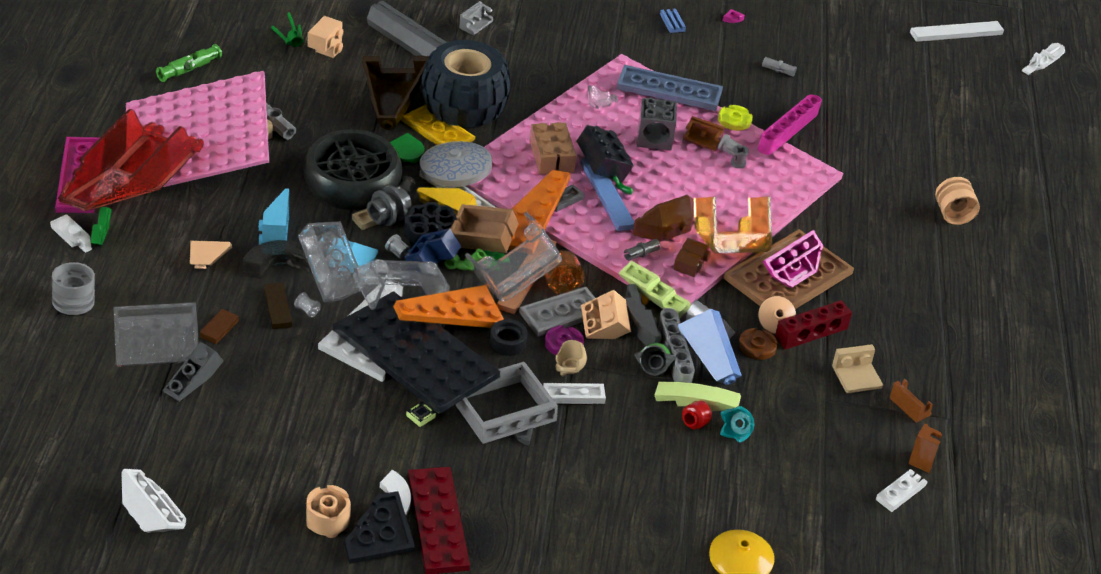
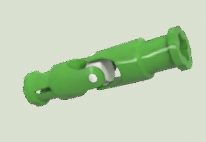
M213 44L211 48L201 49L172 61L165 67H158L156 74L161 82H165L170 77H177L196 67L206 65L215 58L220 59L222 51L217 44Z

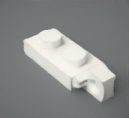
M67 214L50 222L51 228L71 247L79 246L85 253L92 250L88 233Z

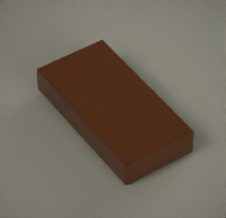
M221 309L199 332L200 337L217 344L239 322V316Z

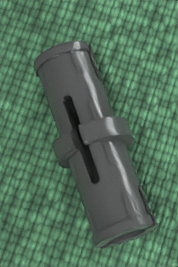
M657 239L646 243L640 242L635 247L625 249L624 253L628 254H625L624 257L627 261L638 257H646L649 253L660 250L661 247L658 246L660 242Z

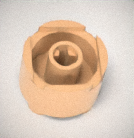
M327 485V488L323 489L318 487L312 490L307 497L306 503L307 527L313 532L328 538L337 537L350 523L351 503L348 493L334 485Z

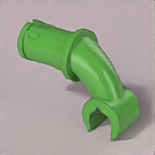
M477 249L475 253L469 258H465L464 261L460 260V257L456 255L451 260L446 259L445 265L449 269L457 268L459 270L474 271L477 265L486 258V254L483 250Z

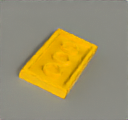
M426 104L404 115L401 119L402 122L436 145L452 141L473 142L475 140L474 135L459 125H449L435 118V115L428 111Z

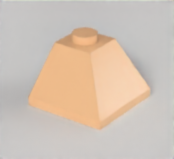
M191 241L190 264L195 265V269H206V266H211L232 248L231 242Z

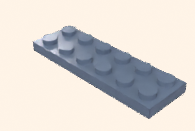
M624 65L616 89L716 111L723 86Z

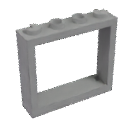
M525 362L498 369L500 371V378L467 398L521 382L538 404L537 406L483 422L466 397L455 404L483 444L526 431L529 428L557 421L558 405Z

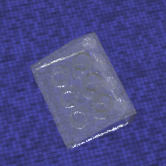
M196 302L114 307L116 366L185 362L198 345Z

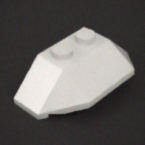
M123 469L122 502L144 532H166L185 527L186 517L163 489L153 480L145 477V473L141 470Z

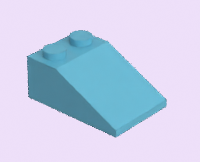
M284 189L264 211L263 220H259V231H262V234H259V246H262V253L286 254L289 223V189Z

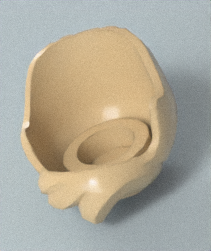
M576 340L565 341L556 355V371L560 372L562 377L566 374H575L585 366L587 354L581 342Z

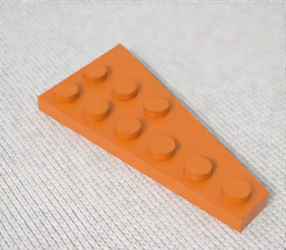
M552 170L512 208L519 224L514 236L511 237L512 241L508 250L533 255L570 180L569 172Z

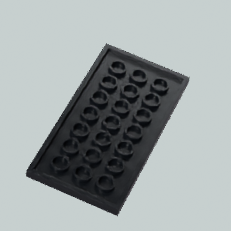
M394 291L333 324L334 332L439 414L500 378V371L437 323L399 320L393 306L396 301L403 300V298Z

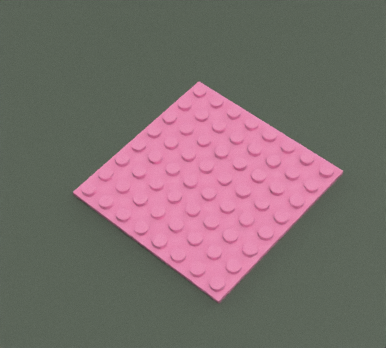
M264 71L235 76L226 80H218L213 83L201 84L196 87L184 88L179 91L167 92L162 95L150 96L126 103L125 155L143 136L150 138V140L124 165V171L156 182L185 151L192 153L180 168L160 187L162 188L269 163ZM124 178V195L149 188Z

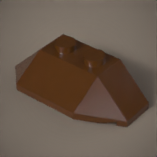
M684 195L657 204L642 217L635 219L633 235L650 240L657 239L661 242L690 232L698 201L689 195Z

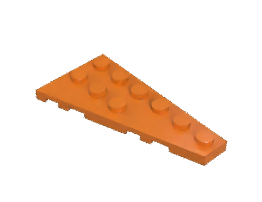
M486 285L398 300L393 306L399 320L491 328L494 323L504 320Z

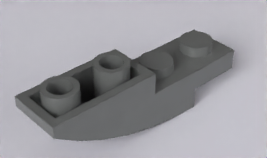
M628 284L626 298L624 299H626L630 329L646 346L661 342V332L657 330L656 317H653L651 310H645V306L641 304V293L637 291L636 285Z

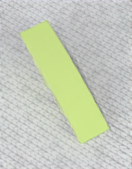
M632 260L619 272L623 279L629 284H635L637 290L662 309L672 308L677 311L679 319L689 310L691 303L688 300L677 295L674 288L661 282L658 275Z
M658 382L655 392L656 401H676L677 406H687L694 401L701 400L709 405L711 411H724L739 406L741 399L740 393L718 387L685 382Z

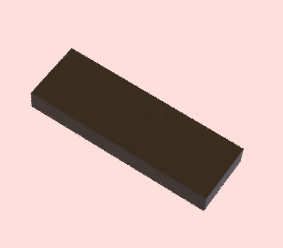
M284 283L264 284L272 329L292 327Z

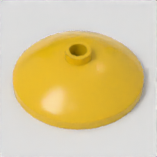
M729 530L719 534L710 546V561L720 574H769L773 568L774 553L771 546L761 536L753 532Z

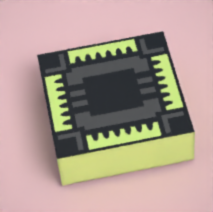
M421 401L407 410L406 416L421 427L434 419L436 412Z

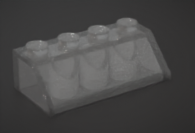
M341 222L308 223L298 235L323 302L340 301L364 290L366 284Z

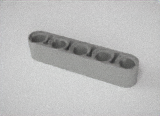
M664 308L660 313L658 329L661 332L662 343L669 349L670 354L676 357L669 365L674 382L692 383L695 368L686 339L678 328V324H680L678 313L672 308Z

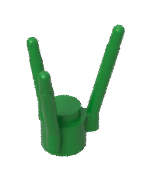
M288 12L287 15L292 30L288 32L287 38L274 26L271 28L285 41L286 45L290 44L292 47H298L304 42L301 25L298 24L297 31L291 13Z

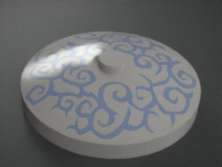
M446 142L428 149L422 155L420 170L423 177L434 184L447 187L467 186L477 183L489 175L492 170V156L486 148L472 142Z

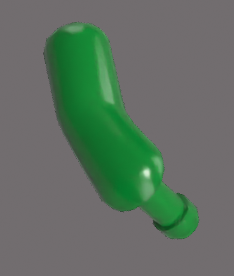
M617 176L613 177V180L616 182V188L629 195L633 193L631 187L619 182Z

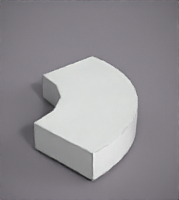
M391 470L380 482V488L386 493L398 491L405 515H407L411 503L409 486L401 475Z

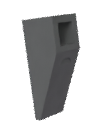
M200 342L163 389V392L180 402L211 378L222 364L223 359L215 350Z

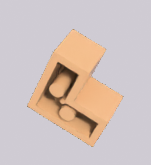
M323 16L308 32V47L316 49L317 53L334 58L343 48L342 22Z

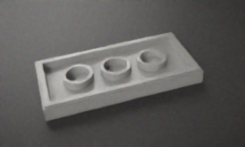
M583 287L519 307V313L537 337L545 335L547 331L556 326L567 328L582 323L581 305L595 299V297L587 287Z

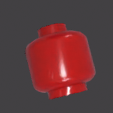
M701 400L694 401L685 406L682 411V419L688 428L693 430L700 429L711 421L712 411L706 402Z

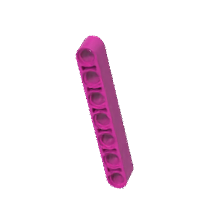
M808 95L761 134L758 151L765 155L775 152L818 115L822 99L817 95Z

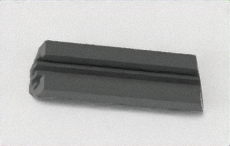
M380 1L370 8L367 16L368 25L415 56H430L431 52L436 50V47L447 43L384 1Z

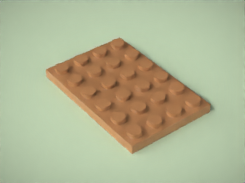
M798 229L725 272L723 279L759 306L770 297L780 296L789 300L794 308L797 309L853 274L854 268L823 246L817 272L802 282L789 288L772 278L762 261L806 235ZM777 311L776 315L782 317V313Z

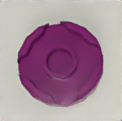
M564 326L553 327L546 333L545 347L549 352L557 355L565 341L576 340L584 345V337L581 332L570 326L569 328H563Z

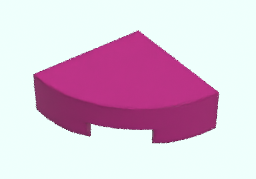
M730 9L724 15L723 21L738 23L744 20L745 15Z

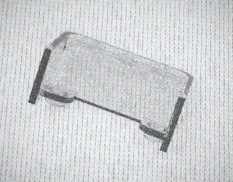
M528 212L524 213L529 223V226L524 231L527 240L498 261L488 256L476 262L469 253L465 254L476 276L500 301L511 299L556 267L562 260L560 252L543 227Z
M378 259L357 266L353 273V277L371 310H375L385 285L422 286L426 295L448 292L450 289L440 269L431 261L416 262Z

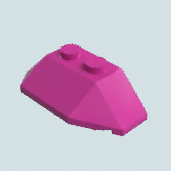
M812 230L762 262L772 278L792 288L817 272L823 244L815 231Z

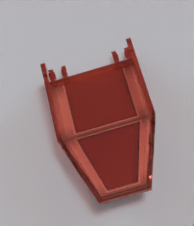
M128 109L81 157L80 166L74 169L72 180L67 181L58 200L86 212L160 190L196 152L201 151L204 147L203 139H195L194 136H188L185 128L181 126L168 138L161 136L165 131L163 125L159 124L156 126L154 122H149L142 127L135 111Z

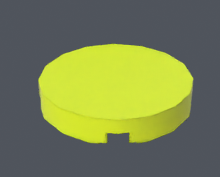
M729 105V108H721L718 121L727 129L741 131L751 126L753 116L744 107Z

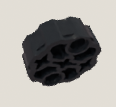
M426 202L425 204L411 207L408 215L405 216L404 237L408 238L411 246H414L421 235L451 229L454 221L457 220L454 210L447 205H439L436 202Z

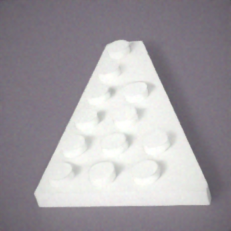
M386 279L349 315L393 291L402 297L403 286ZM333 330L318 343L319 350L381 382L385 380L386 372Z

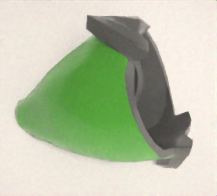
M661 343L648 344L641 352L634 354L643 370L654 376L663 374L676 359L675 356L670 354L669 349Z

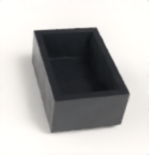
M587 125L577 139V143L594 174L610 179L617 176L621 182L625 180L634 165L630 160V156L626 153L624 145L620 142L618 135L614 131H607L598 126Z

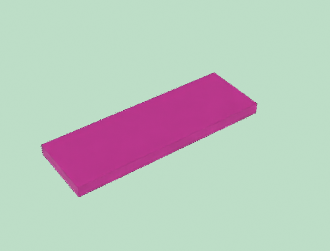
M66 137L55 206L56 213L95 212V208L85 210L63 200L99 178L104 144L103 138ZM98 184L74 200L86 205L96 204Z

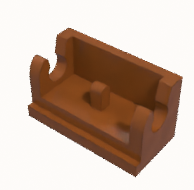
M692 116L686 126L687 132L683 140L716 151L723 138L725 127Z
M906 379L903 380L902 385L899 381L894 382L890 399L916 423L931 416L933 404L930 401L925 406L907 389L908 381Z
M924 424L917 435L908 464L930 473L938 446L940 445V441L932 438L931 435L941 438L942 434L938 430L929 427L928 424Z

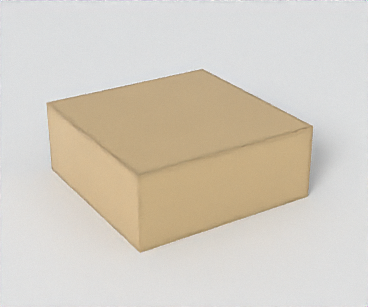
M367 209L352 214V220L361 230L377 225L369 216Z

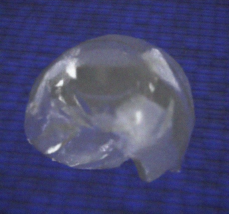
M588 86L587 88L588 103L593 108L603 109L609 107L613 102H618L615 94L610 95L608 91H600L596 86Z

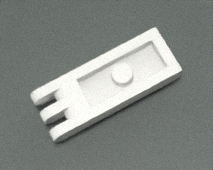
M910 469L877 494L876 501L893 512L924 488L927 481L922 479L919 482L921 476L916 474L912 477L915 472Z

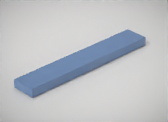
M581 158L580 164L616 230L634 229V220L611 179L594 174L586 158Z

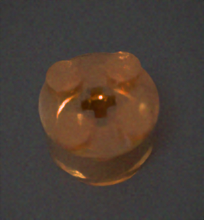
M557 251L547 254L542 265V273L549 288L558 295L573 291V289L583 284L585 273L574 252Z

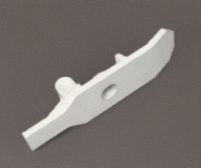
M1052 43L1047 49H1043L1040 54L1036 52L1030 60V64L1022 69V72L1029 75L1035 70L1044 69L1065 53V47L1059 43Z

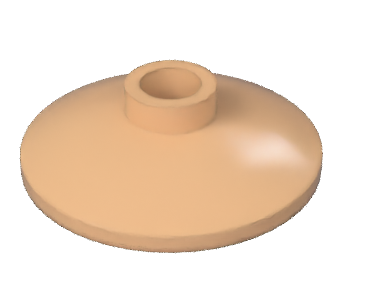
M780 296L766 299L761 304L758 312L762 327L773 334L776 333L779 320L796 315L793 304ZM780 311L782 313V317H778L776 315V312Z

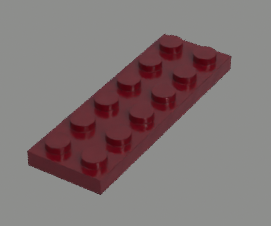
M451 467L408 470L425 574L470 571V562Z

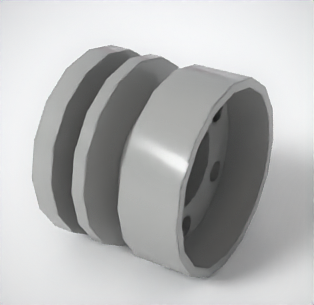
M70 262L54 269L52 272V304L56 310L68 315H78L92 309L95 302V273L92 268L85 264Z

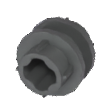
M392 185L384 187L383 190L375 191L372 194L371 201L367 203V211L371 219L378 225L384 224L386 226H391L396 221L404 220L407 211L411 208V199L408 193L403 188H400V186L394 187Z

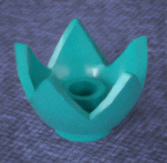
M737 406L736 408L721 412L724 425L720 435L727 438H735L737 442H742L751 435L755 423L752 414L747 409ZM739 420L743 421L742 427L738 425Z

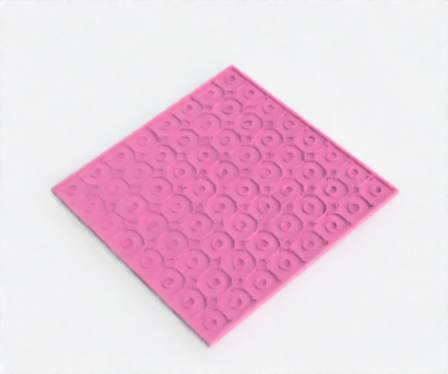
M623 54L484 147L492 156V170L481 181L466 187L498 208L512 209L548 175L539 174L529 141L531 124L547 123V126H549L550 123H566L576 152L575 172L570 173V180L566 187L574 185L585 195L583 200L558 212L554 211L543 235L557 241L561 246L628 285L629 283L619 275V272L630 262L625 259L624 255L628 253H624V250L635 247L640 242L646 243L651 240L634 236L633 229L616 230L580 164L581 158H585L577 143V139L587 125L598 126L607 131H614L618 135L620 142L624 145V149L634 165L622 182L625 186L631 187L633 193L629 195L616 188L634 222L635 219L642 217L657 204L684 195H689L698 201L690 232L661 241L660 245H658L661 247L660 250L651 252L646 257L632 259L633 262L658 275L661 282L674 288L676 294L688 300L691 305L695 299L698 300L722 280L725 272L741 264L840 181L843 176L842 172L786 142L770 155L760 153L758 145L764 130L753 124L748 129L741 131L724 129L723 137L728 134L731 139L747 147L749 150L745 159L746 166L742 169L734 168L731 165L733 156L724 150L720 151L717 148L716 151L683 140L687 132L686 126L692 116L722 126L718 121L719 111L722 108L720 106L714 111L677 103L672 151L637 147L638 121L642 98H657L616 89L624 65L651 70ZM557 157L556 170H558L560 157ZM611 179L613 185L615 186L616 182L613 179ZM687 238L708 244V251H711L709 260L707 262L704 261L702 272L697 273L695 277L673 270L675 259Z

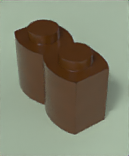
M687 238L675 259L673 270L695 277L697 273H701L704 261L707 262L711 251H708L709 245Z

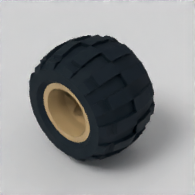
M455 40L436 47V50L431 52L425 63L421 89L427 109L431 114L435 115V118L453 126L477 127L489 124L490 121L496 120L500 116L509 98L511 78L506 59L502 57V54L497 49L474 40Z

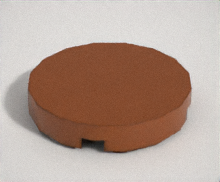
M751 328L741 333L738 342L739 349L746 356L756 360H765L775 355L777 339L769 331Z

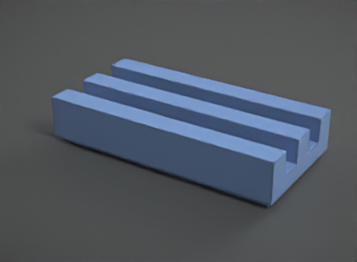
M667 9L666 12L660 10V16L670 33L685 32L686 26L676 9L672 11Z

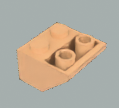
M615 290L581 305L586 338L616 339L631 332L626 299Z

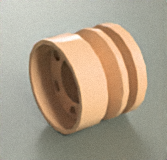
M952 177L943 181L936 189V200L944 219L948 223L953 225L968 223L978 214L980 209L979 202L974 194L971 183L967 179Z

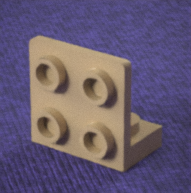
M873 344L836 349L832 367L846 393L882 388L883 384L872 365L875 353Z

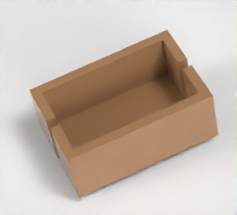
M561 122L550 123L549 126H547V123L531 124L529 141L539 174H549L552 170H556L557 157H560L558 171L574 173L576 152L567 124Z
M462 204L451 231L460 243V248L507 253L512 241L511 237L514 236L519 223L513 209Z

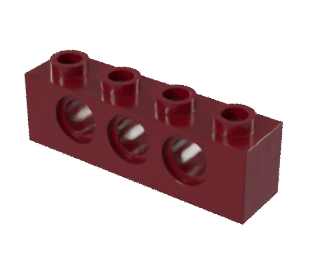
M840 300L779 320L775 338L786 350L846 330L849 327L852 311Z

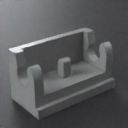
M479 1L460 14L459 28L475 35L493 22V17L486 13V11L492 12L493 10Z

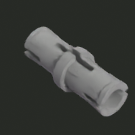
M765 57L762 63V67L794 77L797 69L796 66L783 63L782 60L777 61Z

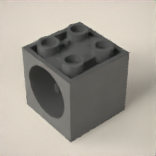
M642 98L638 121L637 147L672 151L676 127L677 101Z

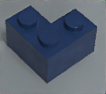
M450 228L421 235L404 258L415 275H427L434 270V266L440 260L453 259L461 245Z

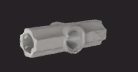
M266 103L267 119L273 124L272 131H276L286 140L291 139L296 133V128L282 117L280 109L272 108Z

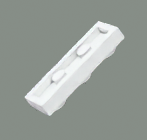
M544 383L543 385L555 403L605 404L604 384Z

